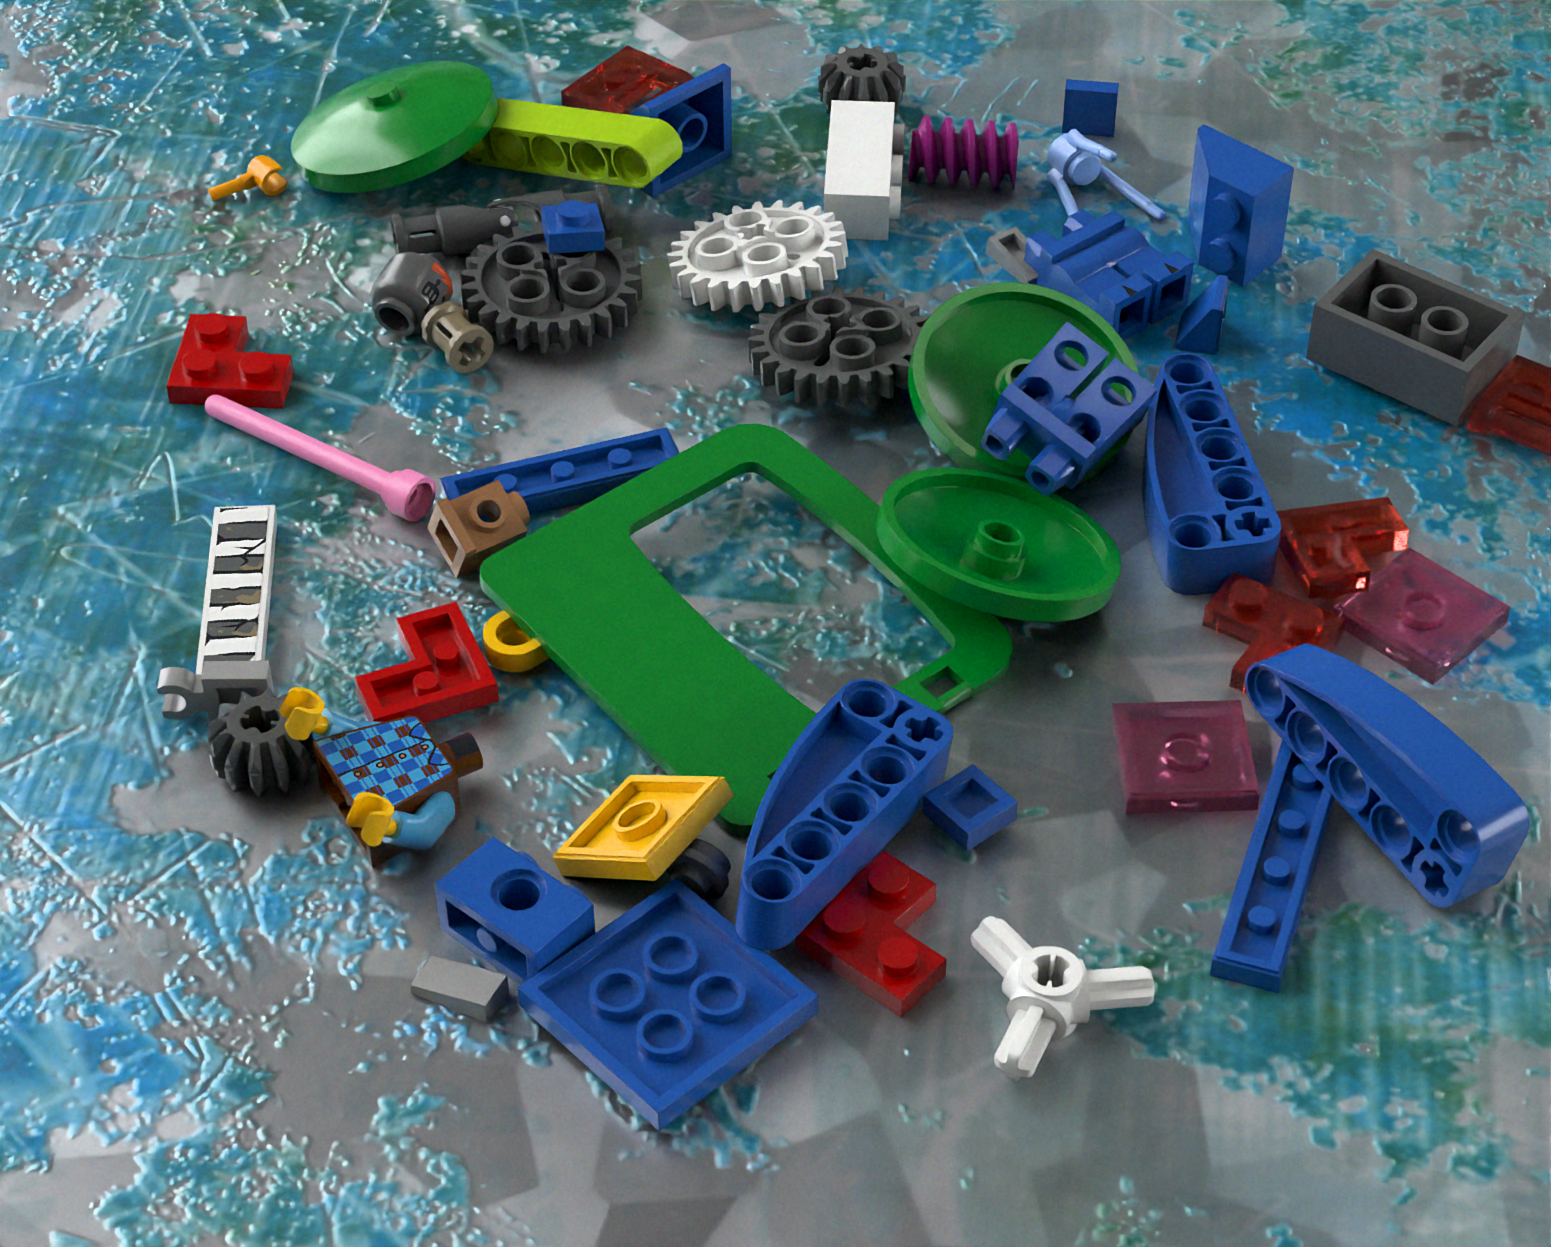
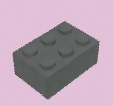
M1372 249L1314 304L1306 359L1373 388L1386 396L1393 397L1424 411L1434 418L1458 426L1513 369L1525 314Z

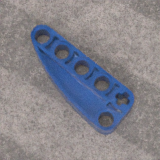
M1194 353L1170 355L1164 359L1154 387L1158 390L1149 406L1142 470L1144 518L1151 550L1161 580L1167 588L1183 595H1200L1263 586L1272 580L1275 573L1281 534L1279 516L1212 364L1206 358Z
M1305 643L1254 663L1248 668L1245 676L1246 692L1257 712L1432 905L1440 908L1450 907L1498 884L1504 878L1528 835L1530 820L1526 805L1518 793L1479 754L1445 724L1409 696L1377 675L1342 656L1312 644Z
M874 679L852 680L845 684L815 715L793 743L775 772L758 807L750 831L735 918V930L742 941L759 950H776L791 943L923 808V795L942 784L945 779L953 739V727L948 719L887 684Z

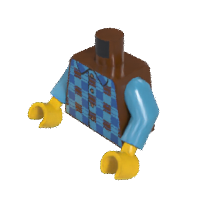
M304 687L291 688L279 708L280 714L288 718L285 723L286 731L295 740H305L312 732V737L315 740L313 741L319 786L371 867L373 868L386 862L408 848L416 850L430 849L446 828L456 821L461 814L458 778L483 768L482 754L474 737L467 732L437 744L419 717L408 715L385 722L353 721L331 711L324 710L323 700L310 689Z

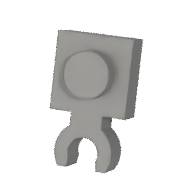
M269 660L204 661L202 674H194L192 671L181 667H168L160 670L157 686L158 694H165L162 715L164 718L174 720L186 719L196 712H207L209 722L217 719L220 704H238L242 691L251 697L261 696L270 687L275 695Z

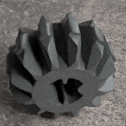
M861 43L858 48L852 49L840 46L838 53H831L825 56L824 65L821 66V75L818 76L820 102L825 104L827 114H831L832 100L895 102V113H898L899 104L903 100V92L906 90L904 66L898 63L897 54L891 52L883 53L881 46L865 48Z
M270 687L261 696L251 697L242 691L238 704H220L217 719L208 723L207 740L212 768L216 771L218 778L227 780L234 793L251 786L258 798H260L267 788L276 787L287 793L290 780H308L311 765L316 763L313 741L315 740L312 737V732L305 740H295L288 735L285 728L288 718L283 717L279 712V708L287 694L276 698Z

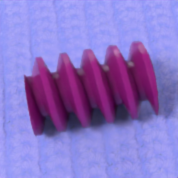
M924 115L917 130H912L908 181H914L920 168L924 167L928 183H935L941 170L945 169L949 185H956L962 172L967 171L970 186L977 187L984 172L988 173L992 188L998 189L1005 174H1009L1013 190H1015L1019 149V134L1016 123L1008 122L1001 137L998 136L995 122L987 120L981 135H977L973 119H966L960 133H956L951 117H945L939 130L934 131L930 115Z

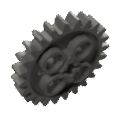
M539 221L534 222L532 232L526 233L517 226L512 227L513 237L509 239L502 235L494 234L493 247L479 244L477 246L478 257H467V270L461 271L462 306L464 310H468V321L470 323H479L489 334L496 331L497 343L500 345L512 338L517 339L518 350L521 351L527 348L531 342L539 343L540 352L546 353L551 343H559L565 352H569L571 341L579 340L585 346L591 347L593 334L610 339L612 337V325L626 328L628 326L627 314H637L638 301L642 300L641 264L634 261V250L632 248L622 249V239L620 237L605 241L604 251L549 254ZM544 259L549 260L551 263L555 295L560 302V312H555L552 307L548 275L543 266Z
M836 286L832 291V295H823L820 291L812 290L811 298L799 300L790 296V306L784 304V306L778 307L773 303V314L760 313L759 324L750 326L751 337H748L749 363H752V374L761 375V385L763 387L776 385L777 396L786 395L794 391L795 402L801 403L812 396L817 397L818 407L825 406L830 399H838L842 407H848L851 398L858 397L865 404H872V395L876 393L891 399L894 397V386L909 390L908 368L910 358L919 333L929 316H920V307L918 305L905 307V300L902 296L886 301L885 291L883 290L874 293L872 296L864 295L863 287L856 288L852 294H844L840 286Z

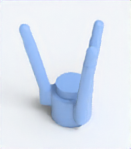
M1072 129L1069 133L1063 134L1054 140L1047 154L1048 163L1052 170L1047 173L1046 178L1056 188L1068 216L1078 212L1079 209L1067 184L1088 185L1098 176L1157 220L1162 221L1165 219L1166 213L1100 162V158L1114 162L1117 159V154L1114 151L1085 138L1077 129Z

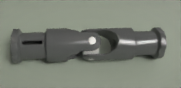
M601 183L597 184L595 190L564 194L561 190L497 199L486 205V208H489V210L459 204L436 208L435 214L402 218L400 214H392L390 221L395 254L403 252L419 254L442 252L447 257L470 253L479 244L483 245L488 240H493L494 234H499L509 239L513 237L512 227L518 226L517 214L511 206L517 204L532 209L537 222L541 223V206L558 205L570 200L581 201L586 204L597 203L605 232H612L614 230V211L611 195L607 184ZM430 232L434 234L416 238L410 237V235H417Z

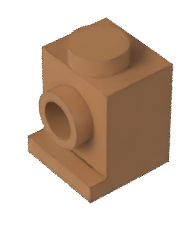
M497 480L450 501L448 498L437 501L427 528L455 577L458 578L480 568L482 562L492 554L526 537L528 532L526 525L530 523V514L521 495L516 491L507 494L500 481ZM486 515L490 523L481 520L479 517Z

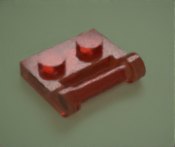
M627 45L561 91L562 106L629 114L632 111L627 110V108L655 88L659 87L662 90L646 102L694 79V77L680 68Z
M1516 355L1475 404L1468 421V429L1484 436L1492 432L1551 456L1550 430L1502 411L1506 409L1519 417L1528 418L1551 428V368Z

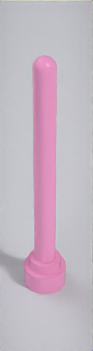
M211 395L205 401V411L209 416L380 494L388 510L410 522H417L429 512L436 495L435 482L412 469L396 470L392 473L387 472L221 395Z

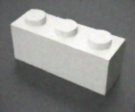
M832 100L824 186V214L833 212L835 221H842L846 239L888 241L889 219H900L905 124H894L895 102Z

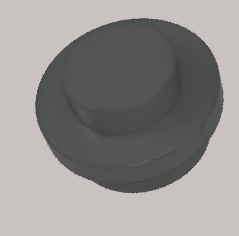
M695 838L666 869L670 876V882L678 878L703 900L721 898L729 886L727 875L731 870L730 861L721 850L701 839Z

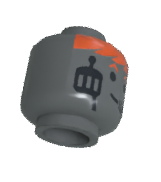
M403 252L398 253L388 261L374 282L369 297L375 318L386 330L400 336L420 335L423 332L421 324L425 315L434 306L450 301L453 287L443 265L435 257L424 253Z

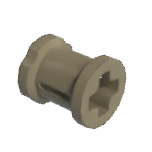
M447 301L441 305L434 306L422 321L423 340L432 348L442 349L445 352L447 363L456 372L466 374L476 371L488 361L493 352L494 342L492 336L482 326L472 325L468 321L467 312L456 302ZM441 323L450 333L442 332L438 327ZM464 341L472 343L476 347L475 351H472Z

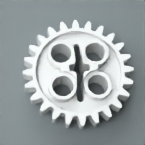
M782 200L776 201L769 208H763L760 201L755 202L752 209L743 210L739 206H733V213L727 216L714 212L712 213V222L696 221L694 222L695 231H681V241L672 242V252L667 254L674 290L679 289L682 299L692 297L695 306L710 301L711 310L713 311L722 308L726 304H731L733 312L740 311L744 305L752 304L755 311H761L764 304L768 302H773L778 307H782L785 304L784 298L789 296L804 300L806 299L804 290L822 291L824 289L823 280H836L838 278L837 270L846 268L845 258L849 257L842 221H835L833 212L822 214L821 206L818 205L804 211L803 202L800 201L789 208H783Z

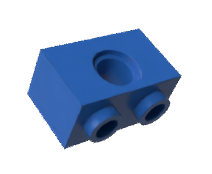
M494 836L435 883L440 929L519 985L595 934L594 904L591 903L589 898L579 888L573 885H564L542 870L530 855L522 851H514Z

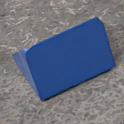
M1218 275L1183 312L1175 340V348L1215 355V351L1219 350L1230 280H1227L1228 276Z

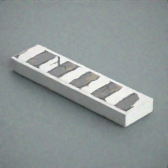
M275 505L214 508L196 674H202L204 661L265 660L278 522Z

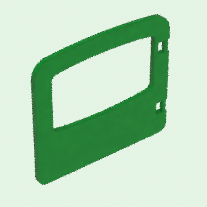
M758 423L738 424L721 430L492 554L480 566V586L484 593L502 610L506 611L511 616V619L531 639H536L542 645V650L669 776L725 777L734 797L713 820L727 832L738 836L750 835L758 807L775 772L793 743L817 713L790 695L749 661L670 585L630 538L636 531L740 474L756 473L790 495L864 556L915 605L952 647L948 653L892 686V688L944 716V712L968 697L972 699L995 685L1007 673L1013 651L1010 633L995 615L967 607L932 591L909 576L889 557L882 547L876 532V519L880 509L877 503L786 433L777 428ZM945 676L957 685L938 698L934 697L926 689Z

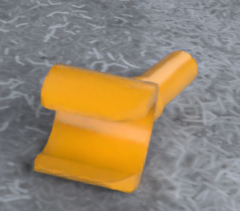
M259 155L251 160L247 173L240 175L239 178L208 189V192L213 202L256 186L265 194L275 196L285 190L287 181L276 173L282 170L281 165L269 156Z

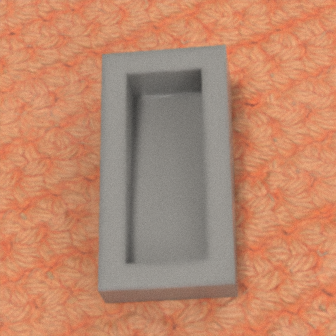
M1016 226L989 237L985 251L987 255L1019 282L1037 284L1038 272L1024 261L1027 238Z
M432 955L410 984L412 994L485 1023H488L509 993L506 974Z

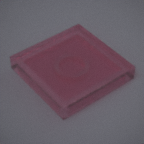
M1409 547L1334 607L1331 623L1434 685L1507 623L1510 606Z
M1241 700L1112 703L1111 725L1126 814L1258 810L1260 792Z

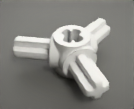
M993 916L983 919L979 927L971 935L972 946L1004 977L1002 991L1010 999L1006 1011L1011 1023L994 1056L995 1066L1004 1071L1006 1078L1018 1081L1021 1077L1029 1078L1033 1076L1048 1043L1068 1036L1074 1031L1078 1023H1087L1090 1010L1149 1006L1153 1003L1154 980L1151 970L1146 967L1135 966L1086 970L1084 961L1078 959L1070 951L1055 946L1032 948L1004 919H996Z

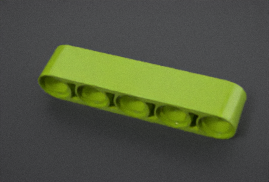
M497 98L499 110L493 126L462 157L468 162L477 165L631 188H644L681 157L683 147L679 134L666 121L657 118Z

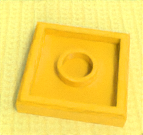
M629 775L555 852L552 859L562 876L656 881L734 797V794L725 777Z

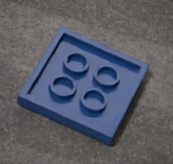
M678 878L673 879L517 987L519 1005L658 1131L818 1014V995L767 952L751 947L742 941L732 923Z

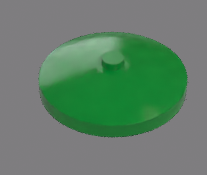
M429 61L393 68L360 80L332 95L317 106L296 129L291 142V152L302 178L313 187L324 191L359 193L397 186L423 177L448 165L474 147L493 126L499 110L498 99L489 76L483 70L471 64L456 61Z
M1002 282L981 285L951 297L940 305L925 322L910 358L908 368L909 394L914 411L925 432L940 450L955 463L965 469L997 473L1028 483L1025 473L1033 459L1017 448L1006 461L997 460L984 450L980 444L1000 394L1015 381L1066 322H1069L1109 352L1102 371L1114 358H1117L1139 375L1136 363L1128 347L1115 329L1103 317L1082 302L1064 293L1027 283ZM1066 347L1064 353L1084 368L1086 366L1084 356L1078 350ZM1112 383L1111 389L1128 402H1133L1132 393L1126 386L1120 383ZM1132 432L1129 435L1125 433L1107 451L1103 458L1089 472L1085 473L1083 479L1078 484L1097 476L1107 469L1124 450ZM1064 484L1059 489L1067 488L1068 486Z
M933 468L906 474L895 480L886 489L876 519V532L882 547L889 557L909 576L952 601L1001 617L1037 622H1059L1088 616L1100 610L1108 603L1121 571V557L1115 542L1091 516L1056 494L1052 493L1049 496H1044L1027 482L997 473L965 468Z

